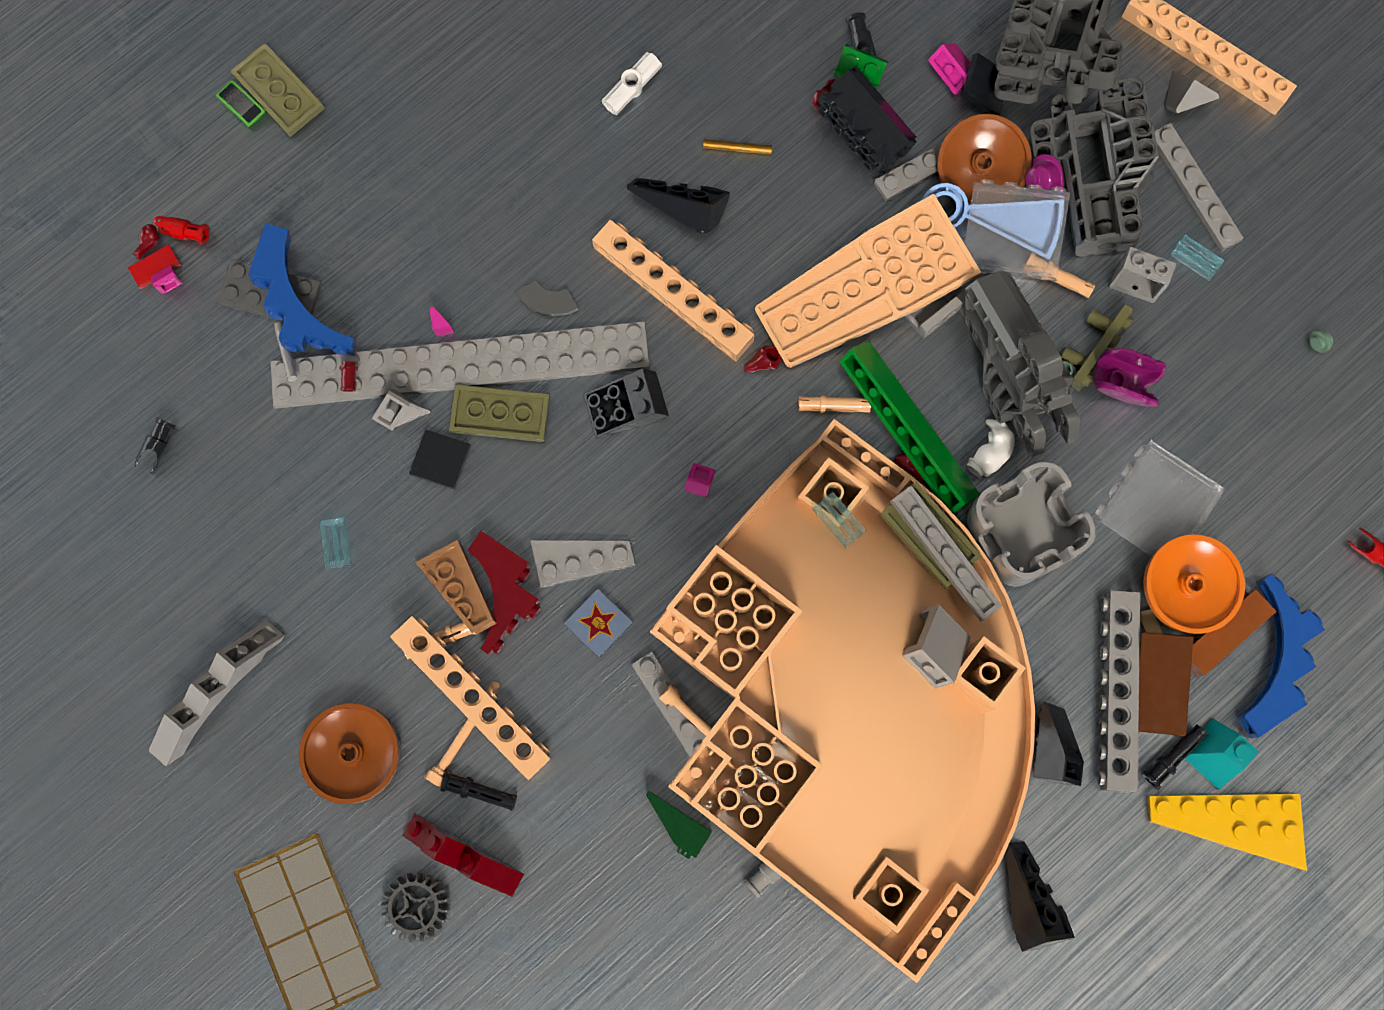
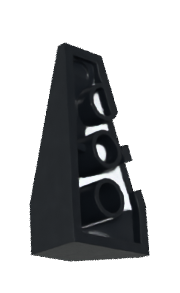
M636 178L627 184V190L683 225L696 229L699 233H709L718 226L730 196L728 191L708 186H701V190L688 189L687 184L683 183L667 186L665 181Z
M1025 842L1009 843L1006 855L1012 921L1016 940L1020 945L1021 951L1037 950L1075 938L1066 912L1062 905L1057 907L1050 895L1053 890L1049 884L1045 885L1040 878V868Z

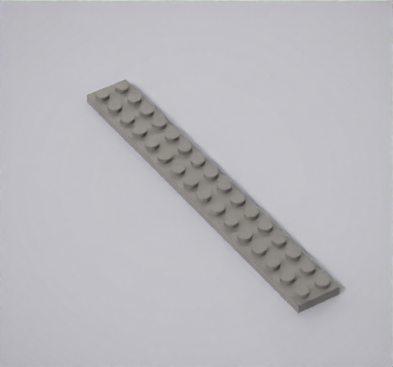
M644 321L354 352V355L333 354L293 359L297 374V380L294 382L288 381L283 360L271 361L273 407L279 409L382 398L386 396L391 387L403 395L455 390V385L485 387L636 371L642 368L650 369ZM343 361L356 362L358 371H356L355 392L340 391L341 370H339V366H342Z

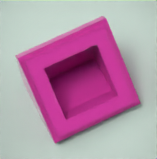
M171 265L150 276L153 286L161 294H165L182 284L181 279Z

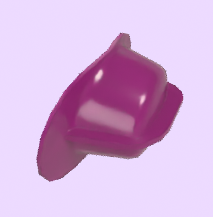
M1039 155L1032 161L1031 168L1026 174V185L1031 191L1033 199L1035 201L1064 200L1065 190L1061 164L1052 155Z

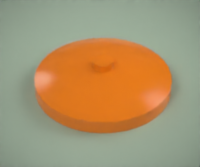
M1184 535L1167 541L1153 553L1144 573V592L1152 612L1165 625L1183 633L1202 634L1220 629L1236 615L1244 598L1245 579L1238 559L1223 543L1204 535Z

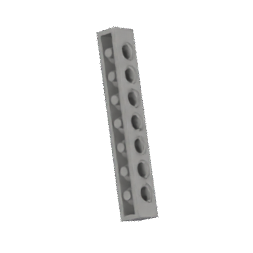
M1110 590L1101 599V611H1104V621L1101 622L1100 633L1101 636H1104V645L1100 647V659L1103 660V670L1100 671L1099 682L1100 685H1103V695L1099 697L1102 719L1099 720L1098 730L1099 734H1102V745L1100 744L1098 747V758L1102 760L1101 770L1098 771L1097 780L1103 791L1138 792L1140 592ZM1116 611H1119L1124 615L1123 623H1119L1116 621ZM1116 635L1122 637L1124 641L1122 648L1114 643ZM1115 660H1119L1123 664L1124 668L1121 673L1114 668ZM1115 684L1120 685L1123 689L1121 697H1117L1113 692ZM1115 709L1122 712L1123 719L1121 722H1117L1113 718ZM1115 734L1120 735L1122 738V745L1120 747H1116L1113 744L1112 739ZM1115 759H1118L1122 764V769L1119 773L1115 772L1112 768V762Z

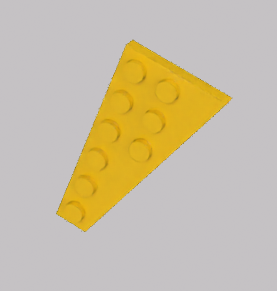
M1300 794L1147 796L1149 822L1307 871Z

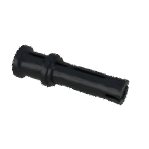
M1196 724L1165 756H1159L1156 759L1157 763L1149 771L1142 773L1143 778L1152 787L1159 790L1161 784L1170 775L1176 773V767L1209 734Z
M447 770L440 791L445 792L447 790L459 794L460 798L463 799L469 796L513 811L518 796L475 783L472 777L464 778Z

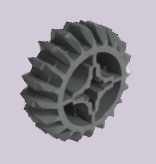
M421 872L416 873L415 880L412 873L406 874V881L404 878L398 877L397 883L399 887L391 883L389 888L393 891V894L385 892L383 895L389 899V902L381 903V907L388 908V911L383 912L381 916H389L390 918L385 923V927L395 926L391 930L392 935L397 934L400 930V940H404L407 934H409L408 939L410 943L415 941L416 935L420 942L425 941V933L429 938L434 937L432 928L436 931H441L442 926L438 921L447 922L448 918L441 915V913L450 911L449 907H443V903L448 902L450 899L449 897L441 898L440 894L444 893L446 888L436 889L440 883L438 879L430 884L432 878L430 874L426 875L423 881ZM420 886L430 894L420 898L414 892H411L409 887ZM403 892L405 906L397 913V901ZM413 900L414 903L425 901L418 908V914L417 911L406 913L413 907ZM434 900V914L430 922H428L426 908ZM412 917L417 923L421 924L422 928H411L401 920Z

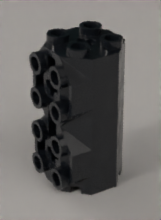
M857 66L849 69L831 84V92L825 91L818 100L820 104L817 107L819 114L831 122L832 128L837 135H848L850 139L847 143L849 149L854 154L857 153L860 156L864 167L869 171L875 169L886 172L895 164L896 160L904 157L917 143L915 140L916 135Z

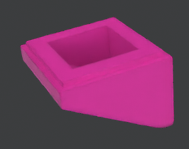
M430 307L432 328L437 336L453 334L454 331L450 324L434 307Z
M693 463L687 477L685 491L707 497L716 470Z

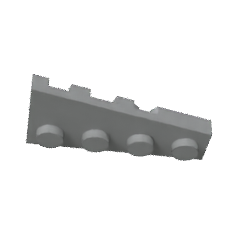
M530 540L541 588L635 566L630 541Z

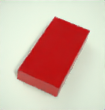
M166 245L128 267V270L138 287L143 289L152 283L150 276L170 265L174 270L182 265L172 248Z

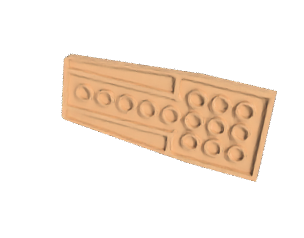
M932 194L871 228L756 305L755 311L782 357L783 362L787 367L791 368L921 309L980 276L981 271L936 196Z

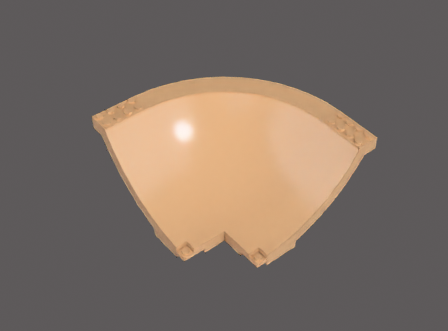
M834 419L819 439L781 474L721 543L712 549L668 605L665 613L650 630L651 634L667 645L674 653L735 699L668 787L917 983L980 897L998 868L1016 829L1028 790L1034 753L1035 704L1032 674L1023 634L1009 596L991 562L967 528L941 500L915 478ZM915 482L922 487L982 555L972 566L1002 605L983 621H979L952 584L944 589L879 516L891 504L890 501ZM940 604L968 633L971 639L955 683L935 689L902 655L905 648L916 645L925 624V621L920 617L921 610Z

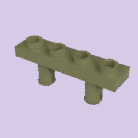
M1125 304L1117 317L1113 319L1108 318L1095 309L1091 312L1087 323L1104 331L1103 337L1090 355L1084 356L1068 346L1061 356L1062 360L1078 368L1071 386L1073 389L1080 392L1084 385L1086 387L1090 385L1094 379L1093 372L1096 369L1100 355L1105 350L1115 349L1121 339L1119 335L1122 330L1127 331L1134 320L1131 318L1133 308Z

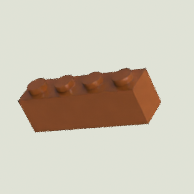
M1256 589L1248 593L1245 590L1241 607L1230 622L1220 629L1202 633L1195 640L1193 639L1191 671L1197 678L1205 676L1277 611Z

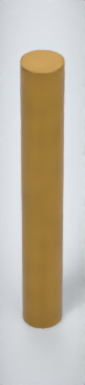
M704 139L703 149L772 154V145Z

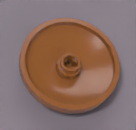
M993 114L971 116L951 128L940 145L937 155V172L940 182L959 187L965 193L968 205L1007 203L1026 184V174L1031 168L1032 162L1030 146L1020 128L1010 120Z
M356 703L336 705L316 716L306 728L299 747V765L306 783L320 797L339 804H357L377 796L393 779L400 760L399 739L390 721L377 710Z

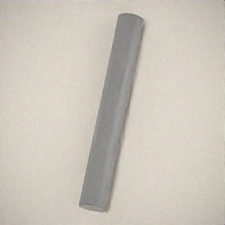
M276 322L274 323V329L288 381L294 382L297 380V374L291 352L281 346L278 338L283 323Z

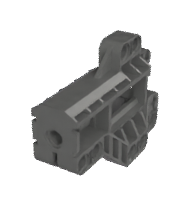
M1013 0L1009 12L1008 25L996 57V68L999 72L995 82V96L1001 100L1031 104L1038 99L1042 85L1046 84L1064 87L1065 99L1070 103L1078 104L1087 96L1089 88L1099 90L1111 89L1115 85L1123 52L1122 44L1119 41L1112 40L1104 29L1112 0ZM1059 31L1082 34L1077 51L1054 48ZM1051 68H1058L1062 70V72L1056 73L1052 71ZM1007 85L1010 86L1011 89L1003 91L999 89V87Z
M1137 77L1116 80L1115 85L1108 89L1113 95L1108 96L1105 94L1106 90H1099L1096 111H1084L1075 115L1072 103L1065 99L1064 94H1059L1052 99L1050 118L1035 121L1030 129L1032 159L1034 160L1041 153H1046L1055 157L1062 166L1075 255L1079 257H1087L1091 254L1093 256L1107 254L1113 251H1126L1130 247L1134 248L1140 237L1143 221L1139 197L1152 182L1153 169L1157 165L1159 154L1154 125L1150 119L1145 85ZM1135 84L1140 88V92L1133 94V92H1127L1126 88L1129 85ZM1120 87H1123L1122 94L1119 92ZM1037 132H1044L1046 135L1038 137L1035 134ZM1099 134L1107 181L1083 185L1075 138ZM1123 151L1124 157L1117 158L1116 152Z
M998 271L976 279L965 288V322L968 331L984 357L982 394L996 420L1000 424L1011 421L1031 457L1045 452L1046 433L1038 417L1039 414L1045 412L1050 414L1056 425L1057 433H1061L1067 444L1077 441L1081 424L1079 415L1072 404V394L1069 391V386L1073 383V377L1063 364L1057 348L1048 333L1041 327V323L1037 320L1029 303H1027L1020 288L1012 278L1011 273Z

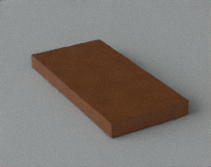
M1141 632L1138 732L1186 736L1193 636Z

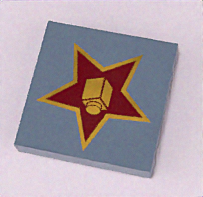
M597 589L564 624L593 653L600 657L633 622Z

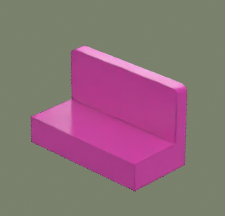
M956 43L942 44L928 61L953 94L957 95L964 89L970 61Z

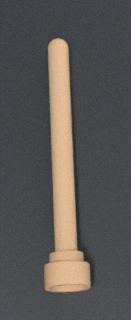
M493 681L488 688L496 694L500 688V683ZM467 719L437 767L434 766L432 770L429 769L424 776L425 779L440 788L446 774V769L475 726L469 719Z
M670 684L659 696V699L665 705H674L707 736L712 728L680 698L679 690L673 684Z

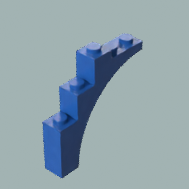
M265 223L248 274L251 282L256 287L261 289L269 287L263 305L266 314L275 320L284 319L278 337L281 346L291 352H297V350L305 352L308 343L316 349L328 348L339 355H354L356 349L354 338L338 333L320 323L305 309L296 297L288 276V252L291 242L289 230Z
M1273 574L1265 576L1256 582L1267 602L1277 611L1272 615L1275 630V656L1271 672L1261 693L1246 710L1236 717L1250 738L1262 736L1307 705V702L1304 700V693L1298 686H1294L1293 683L1316 668V665L1313 663L1314 659L1311 653L1303 649L1302 645L1325 630L1322 626V620L1316 613L1310 609L1304 612L1298 610V603L1287 595L1282 581L1274 577Z

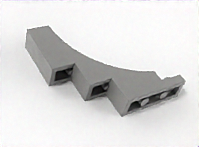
M266 620L218 651L209 671L190 684L183 702L164 714L148 751L166 767L184 755L192 738L214 708L248 672L262 661L267 651L282 642L285 635Z

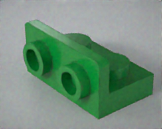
M846 44L833 75L837 76L838 79L846 71L857 66L877 89L888 61Z

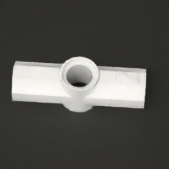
M646 52L631 69L623 72L621 80L602 99V104L609 112L618 115L632 98L638 97L642 93L645 84L662 67L658 58L654 54ZM633 81L637 84L630 86L627 83Z

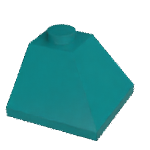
M1212 718L1203 727L1209 736L1185 760L1216 789H1220L1241 773L1259 751L1239 733Z

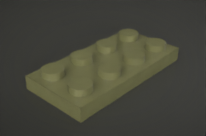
M266 43L230 71L289 137L325 109L323 104Z
M455 385L449 431L450 433L544 442L550 395Z
M915 482L912 485L914 490L970 564L973 565L982 555L922 487ZM890 504L879 516L944 589L948 588L952 583L893 505Z

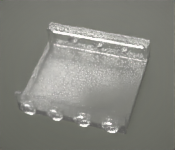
M982 179L980 183L974 182L964 244L980 271L991 274L1005 271L1010 272L1011 276L1057 281L1069 200L1071 198L1070 192H1066V189L1061 187H1052V190H1044L1042 186L1033 184L1028 185V188L1018 187V184L1014 182H1004V185H997L995 181Z
M1151 440L1145 446L1141 444L1133 455L1136 457V460L1132 465L1128 463L1120 474L1123 476V479L1119 484L1115 482L1108 492V495L1111 497L1107 503L1102 502L1096 509L1094 514L1097 517L1094 523L1102 522L1152 556L1161 545L1171 539L1184 535H1196L1226 489Z

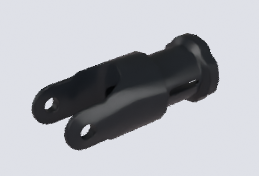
M865 13L851 14L846 18V24L850 25L853 47L857 49L870 48L873 55L876 56L871 33L866 28Z
M157 417L154 420L156 424L151 434L146 437L136 457L134 466H137L144 451L148 449L153 450L156 453V461L150 474L158 466L167 447L166 441L171 430L176 428L175 425Z

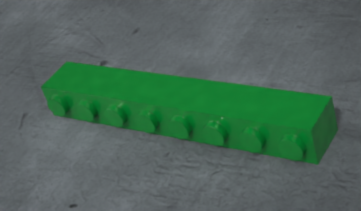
M867 341L851 348L839 360L840 364L935 496L953 514L979 497V491L872 344Z

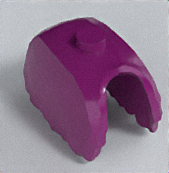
M1111 348L1105 350L1100 355V358H1098L1093 384L1099 392L1116 400L1133 405L1157 407L1159 406L1158 399L1153 393L1147 392V387L1157 383L1162 378L1167 366L1164 362L1156 360L1147 354L1136 352L1133 349Z

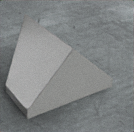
M1172 70L1165 103L1166 109L1177 114L1219 99L1218 93L1195 79Z
M391 387L372 419L393 431L395 427L432 411Z

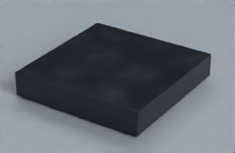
M976 53L971 58L962 96L989 114L1000 115L1003 100L998 99L994 94L995 82L999 71L996 68V64L981 54ZM1003 85L999 89L1006 91L1007 85Z
M425 430L409 474L455 490L471 445Z

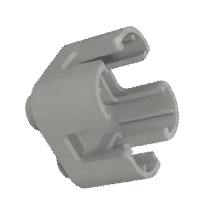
M1035 463L1022 470L1012 481L1002 486H999L998 483L990 486L980 494L968 510L967 526L969 531L991 562L1000 581L1008 586L1018 587L1034 581L1070 562L1086 551L1094 541L1095 524L1087 510L1076 515L1074 514L1064 496V492L1071 487V482L1063 469L1053 463Z

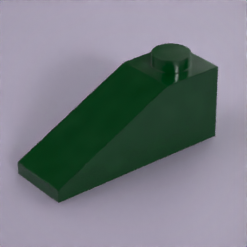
M648 791L646 796L673 843L679 847L677 852L687 859H690L691 855L696 858L712 831Z

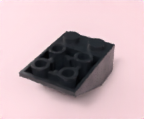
M642 368L584 394L597 439L645 426L669 416L655 371Z
M1043 702L1042 708H1040L1038 713L1040 728L1035 738L1037 753L1032 763L1034 777L1052 783L1081 786L1084 760L1066 711L1061 707Z

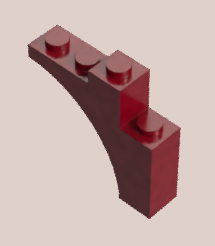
M480 531L467 551L482 565L492 587L494 599L493 617L497 624L490 627L487 638L480 648L492 657L494 653L498 654L505 645L503 640L508 633L512 634L519 625L517 621L519 617L528 622L530 618L534 619L541 610L539 606L541 601L519 586L520 582L524 583L531 574L529 562L483 531Z
M414 813L402 835L433 860L454 868L467 878L512 897L524 876V873L512 865L473 847Z

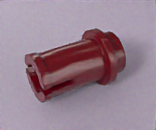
M343 361L342 366H339V370H341L340 391L355 392L356 371H358L356 362Z

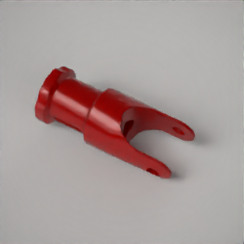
M156 216L153 220V223L159 227L160 233L184 241L187 239L195 240L202 245L206 244L209 240L210 227L208 224L198 225L186 219Z
M1358 528L1373 540L1372 547L1368 550H1362L1350 541H1347L1348 544L1373 564L1378 563L1384 568V543L1368 531Z

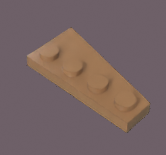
M458 540L415 562L474 635L497 624L464 549Z

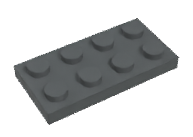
M231 260L217 303L220 306L269 317L263 306L269 287L261 289L251 282L248 274L251 264ZM288 273L290 284L296 297L305 309L313 315L322 283Z

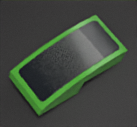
M233 80L215 95L248 128L265 114V110Z

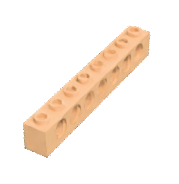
M1131 0L1122 15V18L1274 115L1277 114L1297 87L1294 83L1163 0Z
M609 220L592 239L593 247L596 251L735 362L754 342L753 329L744 322L741 324L735 319V315L729 309L719 307L717 301L710 294L704 295L699 291L698 285L690 279L688 281L681 276V272L675 266L670 265L669 267L665 264L663 258L657 252H650L645 248V243L638 237L633 238L630 236L628 230L622 224H615ZM619 243H624L627 245L626 248L622 250L616 249L615 247ZM637 257L645 259L641 264H636L633 260ZM655 271L662 273V276L659 278H653L650 275ZM673 285L681 288L675 293L668 290ZM689 300H696L698 305L689 307L686 303ZM707 314H713L717 317L714 321L704 319ZM730 328L735 333L731 336H726L722 331Z
M411 616L390 638L512 765L529 780L550 760L547 756L550 751L541 742L536 745L530 737L533 734L524 724L519 727L513 721L516 716L506 706L502 709L496 703L498 698L489 688L484 691L478 685L481 680L472 671L467 673L461 667L464 662L455 653L450 656L444 648L447 645L438 635L433 638L427 632L430 627L421 618L416 620ZM419 637H424L428 641L426 648L423 650L414 648V641ZM442 655L445 658L444 665L439 668L433 667L431 665L433 656ZM454 672L462 676L461 683L456 686L448 683L449 675ZM475 690L479 693V700L476 703L470 704L466 702L465 694L468 691ZM486 708H493L496 711L497 716L493 721L488 722L482 718V712ZM505 725L512 727L514 730L512 738L507 740L499 735L500 728ZM521 743H526L531 748L530 755L524 758L520 757L516 752L517 746Z

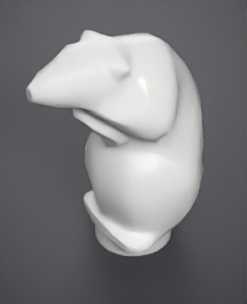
M993 419L985 421L991 429L988 432L989 442L982 445L977 450L973 458L970 457L969 462L966 464L967 469L976 477L981 478L983 475L989 477L1010 458L1015 445V435L1005 422L1000 424L997 420Z

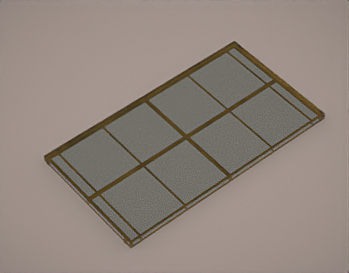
M318 833L312 834L306 839L234 872L288 1010H334L365 994L377 991L381 987Z

